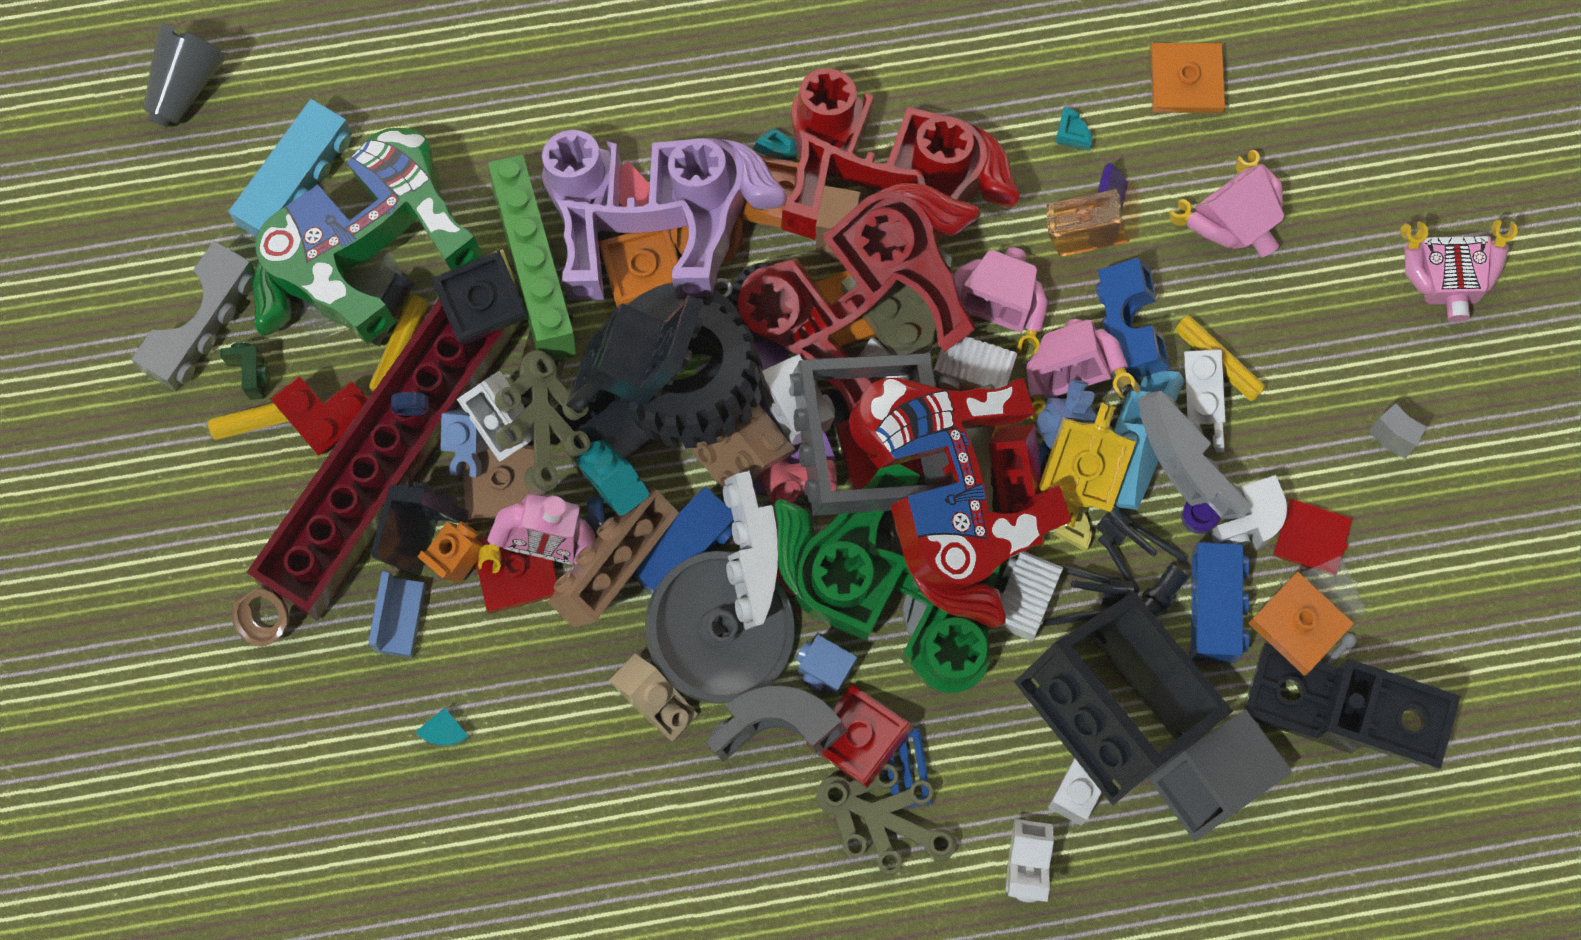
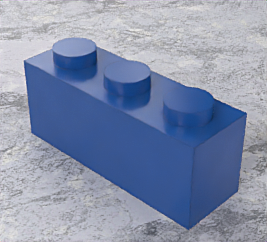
M704 486L680 511L631 577L652 595L664 575L677 564L698 554L713 552L720 544L725 547L733 540L732 523H734L732 510Z
M1198 542L1192 550L1191 661L1236 663L1243 656V652L1248 651L1249 632L1248 630H1243V615L1247 616L1249 595L1248 593H1243V579L1248 578L1249 558L1248 556H1243V545Z

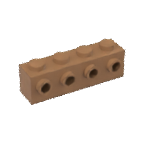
M655 487L647 489L650 493L648 498L627 514L619 516L616 513L614 517L607 519L598 528L596 533L599 536L594 543L586 546L576 556L575 561L577 564L572 571L562 575L555 583L554 589L556 591L547 602L572 627L594 623L598 620L679 514Z

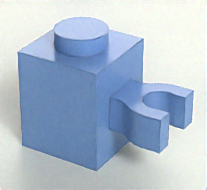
M1071 379L1067 391V399L1048 397L1043 411L1038 415L1036 429L1049 448L1052 449L1063 417L1081 423L1095 422L1097 415L1090 406L1095 395L1092 391H1084L1087 386L1085 381Z
M464 409L442 413L441 451L455 452V457L450 464V475L462 474V463L467 462L470 466L469 477H478L482 475V464L477 453L488 450L490 447L470 420L469 413H466Z

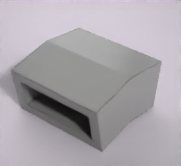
M1395 403L1379 417L1369 432L1384 448L1405 459L1417 446L1427 426L1410 418Z

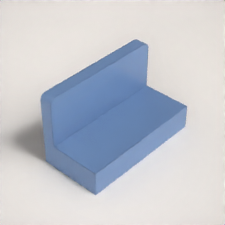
M382 571L369 637V645L376 653L413 658L426 590L424 582L397 579L393 577L391 572Z

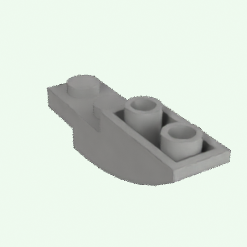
M1161 390L1142 396L1138 401L1148 440L1166 475L1191 506L1207 503L1224 521L1245 517L1253 506L1244 498L1242 490L1235 484L1230 483L1219 472L1218 465L1212 459L1203 455L1211 443L1203 435L1202 429L1195 422L1188 420L1177 408L1175 400L1169 395L1164 394Z

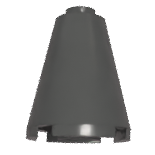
M161 23L157 31L143 110L149 112L148 120L167 128L169 122L177 124L223 64L227 53L221 52L220 48L190 33L185 32V34L180 33L179 35L174 32L175 27Z

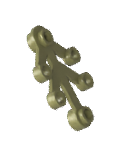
M539 350L531 351L523 357L520 366V377L510 387L502 389L495 396L496 407L502 412H510L520 405L521 395L531 387L532 402L511 423L498 429L496 440L502 448L510 449L521 442L522 433L533 423L535 465L526 470L524 483L527 489L535 495H543L551 491L558 483V472L551 465L549 427L564 443L567 453L572 456H579L590 447L589 437L582 431L574 432L549 404L548 392L563 406V413L570 420H578L586 415L588 403L579 413L566 406L570 392L556 378L557 369L554 360L550 355ZM537 364L542 368L543 373L538 370ZM504 394L511 398V405L505 402ZM505 431H509L512 434L513 442L507 439ZM574 438L579 441L580 449L574 445ZM541 471L546 475L548 482L542 478Z
M885 764L868 788L856 780L848 782L838 776L826 778L817 789V803L825 813L835 816L844 840L843 852L847 857L858 859L863 856L866 850V842L860 835L856 834L850 812L865 819L879 857L878 868L885 875H894L901 867V858L892 850L885 828L925 846L926 854L934 861H945L953 855L956 841L949 831L936 829L931 832L892 814V812L913 804H927L933 796L932 786L928 782L917 781L909 790L869 803L857 796L878 787L882 789L892 788L898 779L897 770L893 766ZM884 770H889L893 773L894 779L886 784L880 781L879 774ZM919 786L926 787L929 792L928 797L924 800L917 799L914 795L915 788ZM839 789L843 793V798L839 802H832L828 798L830 790ZM942 837L946 839L948 848L945 851H938L934 848L933 841L936 838ZM858 840L862 845L861 851L856 854L850 853L847 849L849 841ZM887 856H892L897 861V866L893 870H886L882 865V860Z

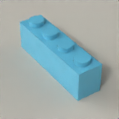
M310 99L228 211L235 224L257 237L260 228L268 218L314 188L318 181H323L327 177L331 169V163L337 154L343 153L350 144L352 132L346 119Z

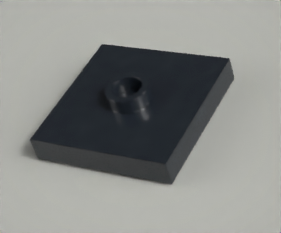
M500 250L431 278L459 346L528 319L527 312Z

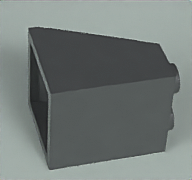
M1245 709L1183 751L1149 778V780L1194 842H1196L1292 773V770L1286 764L1283 756L1274 748L1262 732L1259 724L1253 720Z

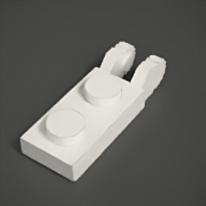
M1222 349L1186 351L1184 356L1188 420L1195 422L1198 426L1214 425L1213 447L1216 453L1224 452L1223 424H1225Z

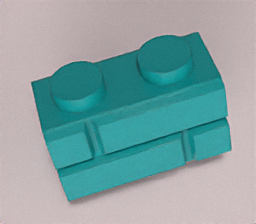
M605 439L590 443L589 449L576 457L575 463L586 476L592 488L619 516L627 514L648 498L650 493L638 478L639 476L631 464Z

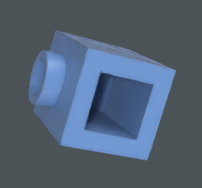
M817 634L813 643L808 641L804 643L796 657V661L800 663L798 674L803 676L801 681L809 688L817 692H821L824 688L838 696L856 665L857 657Z

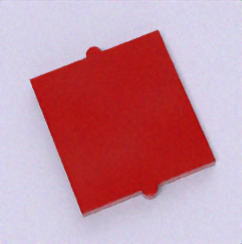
M1290 498L1287 504L1286 519L1279 530L1272 556L1336 576L1342 554L1348 549L1346 540L1353 518Z

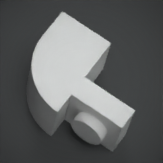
M1276 475L1240 487L1244 493V498L1253 507L1245 517L1218 525L1211 534L1214 543L1245 545L1250 542L1249 537H1251L1256 550H1259L1275 537L1282 528L1287 515L1286 499Z
M1014 819L1006 876V892H1008V896L1016 897L1020 901L1029 903L1036 902L1037 900L1048 901L1050 890L1049 866L1054 843L1053 824Z

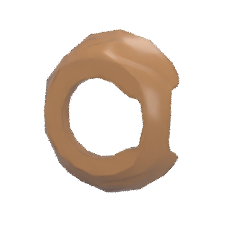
M256 588L233 604L232 622L235 630L246 642L254 646H267L278 641L287 629L289 621L288 608L283 598L275 592ZM262 596L275 605L278 611V620L274 626H263L255 619L251 603L256 597Z

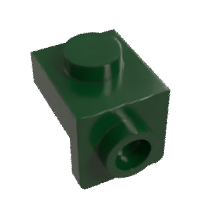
M234 343L231 345V348H221L220 357L227 366H242V390L249 400L264 399V387H269L270 372L268 365H264V357L259 349L249 343Z

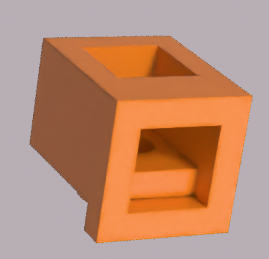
M462 521L458 525L446 522L427 550L421 551L417 557L443 579L461 583L478 560L479 550L484 545L476 539L479 535L478 532Z

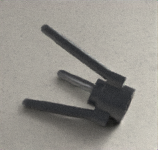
M1118 507L1108 512L1096 526L1102 533L1098 541L1107 549L1124 579L1133 582L1136 594L1140 592V588L1115 548L1114 542L1121 546L1129 539H1132L1151 556H1156L1157 550L1140 536L1142 535L1180 561H1187L1185 554L1137 523L1128 513L1124 514Z
M1056 563V565L1063 567L1062 572L1098 582L1073 580L1070 585L1073 588L1099 592V605H1105L1106 609L1134 592L1133 582L1121 581L1120 577L1104 576ZM1106 609L1044 619L1043 625L1052 626L1091 620Z

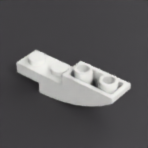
M750 471L737 473L724 480L726 486L723 487L725 504L728 508H731L734 523H732L733 539L741 548L740 551L728 556L729 562L726 565V572L729 582L735 585L738 598L735 601V610L739 621L744 623L745 630L764 624L775 589L778 567L777 529L773 505L758 508Z

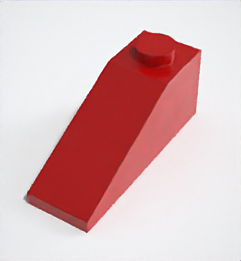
M1035 425L1000 427L989 443L1002 514L1018 513L1033 496L1042 492L1039 488L1041 482V463ZM1044 536L1041 537L1034 545H1043Z

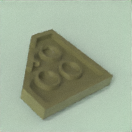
M938 243L942 256L951 269L952 259ZM850 276L841 281V290L846 294L858 284ZM899 280L872 307L861 315L891 355L925 354L932 349L936 330L932 313L923 298Z

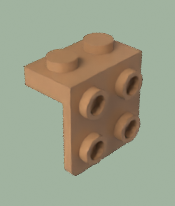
M760 405L756 408L750 407L752 417L746 424L739 422L736 425L737 432L730 437L724 434L717 437L718 443L707 446L705 441L697 443V448H692L698 461L704 465L719 484L722 491L723 487L726 486L724 480L737 473L750 471L752 483L754 484L764 470L788 458L795 450Z

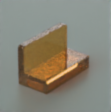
M1117 189L1046 204L1048 235L1059 256H1067L1129 242V234L1122 221L1121 201Z

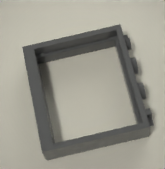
M930 353L799 360L793 373L789 375L791 382L789 394L791 397L795 396L797 409L794 410L793 416L796 432L801 433L802 444L799 447V461L801 467H806L808 480L805 482L804 492L805 496L808 495L809 503L811 502L813 516L892 510V504L909 495L953 484L951 474H943L942 468L949 464L948 457L943 452L921 458L926 485L831 491L814 380L907 376L909 381L935 387Z

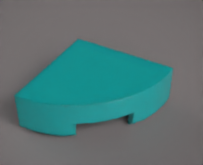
M1064 107L1055 143L1090 151L1092 142L1090 129H1088L1086 123L1079 117L1080 115L1076 111Z
M771 128L759 137L753 150L763 155L778 159H790L798 156L796 141L775 128Z
M443 708L415 731L424 741L437 746H455L470 739L446 708Z

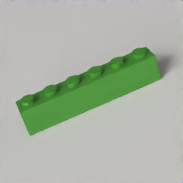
M519 155L488 162L492 191L524 308L528 315V323L535 348L550 355L554 361L576 356L574 334L524 157Z

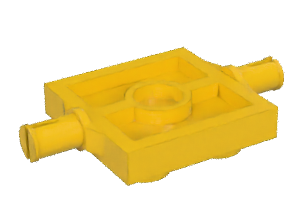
M1100 403L1101 405L1094 423H1081L1065 417L1062 418L1039 488L1045 491L1060 485L1072 522L1065 524L1066 526H1075L1080 507H1096L1111 512L1136 441L1115 434L1108 428L1116 409L1115 406Z

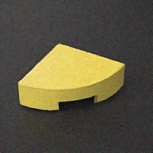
M1080 507L1075 526L1063 525L1055 529L1053 534L1086 552L1092 535L1088 518L1083 508Z

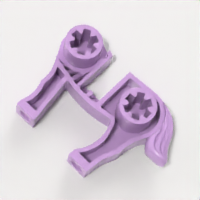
M567 130L553 136L546 143L542 152L544 164L542 181L544 188L565 224L564 239L568 250V257L563 270L562 283L568 301L604 300L598 241L599 231L640 233L662 231L683 226L687 227L689 237L683 255L672 269V281L676 297L687 298L689 295L693 297H713L718 269L729 250L732 229L739 214L744 209L746 200L755 209L778 208L785 205L787 200L785 190L773 178L764 160L746 145L730 140L697 138L652 143L649 203L644 206H637L635 197L627 198V207H619L620 167L622 163L617 144L607 141L609 149L607 151L600 149L596 140L590 134L580 130Z

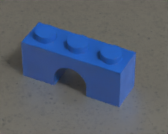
M1138 257L1098 270L1100 283L1096 285L1098 298L1105 306L1106 316L1102 320L1103 327L1106 332L1118 340L1128 364V368L1125 369L1126 372L1131 374L1134 379L1170 369L1164 335L1153 325L1138 329L1133 328V319L1136 312L1147 304L1157 302L1151 268Z

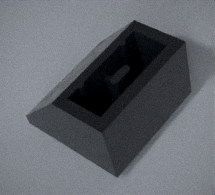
M600 390L594 403L588 402L587 414L578 420L568 419L563 413V406L561 404L554 408L574 432H584L589 437L590 443L605 439L624 459H628L653 441V439L645 434L644 429L638 428L633 422L622 397L606 390ZM574 438V445L580 449L579 441Z

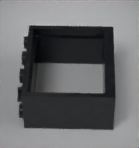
M1135 591L1055 642L1014 681L1112 806L1164 768L1183 751L1199 741L1233 712ZM1095 640L1175 740L1157 752L1079 656L1077 651ZM1033 678H1034V679L1036 680V682L1040 685L1038 688H1037V686L1033 683V681H1032ZM1114 779H1115V780L1117 781V783L1121 786V789H1120V790H1119L1118 787L1114 784V782H1113Z

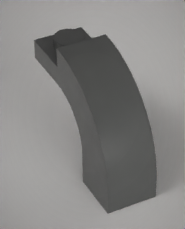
M768 686L746 692L725 705L734 718L718 724L711 732V737L706 743L724 762L759 732L771 728H785L799 734L820 756L848 730L833 710L818 697L793 687Z

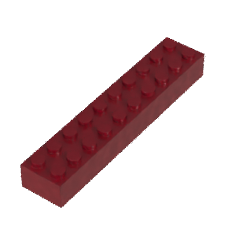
M438 299L246 573L258 585L275 592L285 602L318 621L374 540L390 484L405 487L412 485L441 443L442 413L463 409L457 399L484 381L525 320L459 346L442 303ZM403 392L425 394L429 396V411L419 416L395 414L391 411V396Z

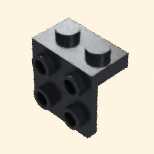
M413 482L412 487L390 484L376 536L373 540L371 555L380 562L411 575L419 576L422 574L425 563L417 556L421 551H426L430 546L437 521L459 524L460 521L467 523L470 511L457 505V498L442 493L434 494L435 488L419 482Z

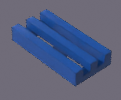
M912 729L905 739H913L919 781L928 782L920 729ZM904 740L899 746L905 790H909L913 782L906 740ZM892 755L886 764L891 765L895 768L894 757ZM887 770L890 783L893 781L894 775L891 771ZM898 782L890 788L891 796L899 793ZM920 786L922 797H917V799L924 800L928 797L929 792L926 787ZM930 800V801H929L927 804H925L924 806L931 805V804H932V801ZM913 804V805L908 806V807H906V808H915L916 806H922V805Z

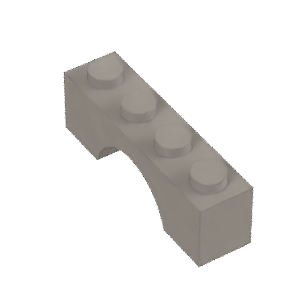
M215 241L211 243L193 269L200 279L203 288V299L197 314L187 324L179 328L166 331L152 329L131 358L140 371L176 392L182 384H186L191 379L195 371V364L202 354H207L215 343V335L221 326L231 321L236 311V305L241 297L247 295L253 289L255 269L251 262Z

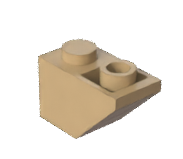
M634 654L609 680L623 697L671 742L698 715L657 668L637 654Z

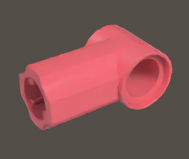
M784 459L764 470L759 476L769 500L774 505L778 499H784L793 503L799 496L805 495L804 487L806 480H808L806 467H801L800 463L789 464ZM827 460L831 491H836L838 482L836 466L832 460Z

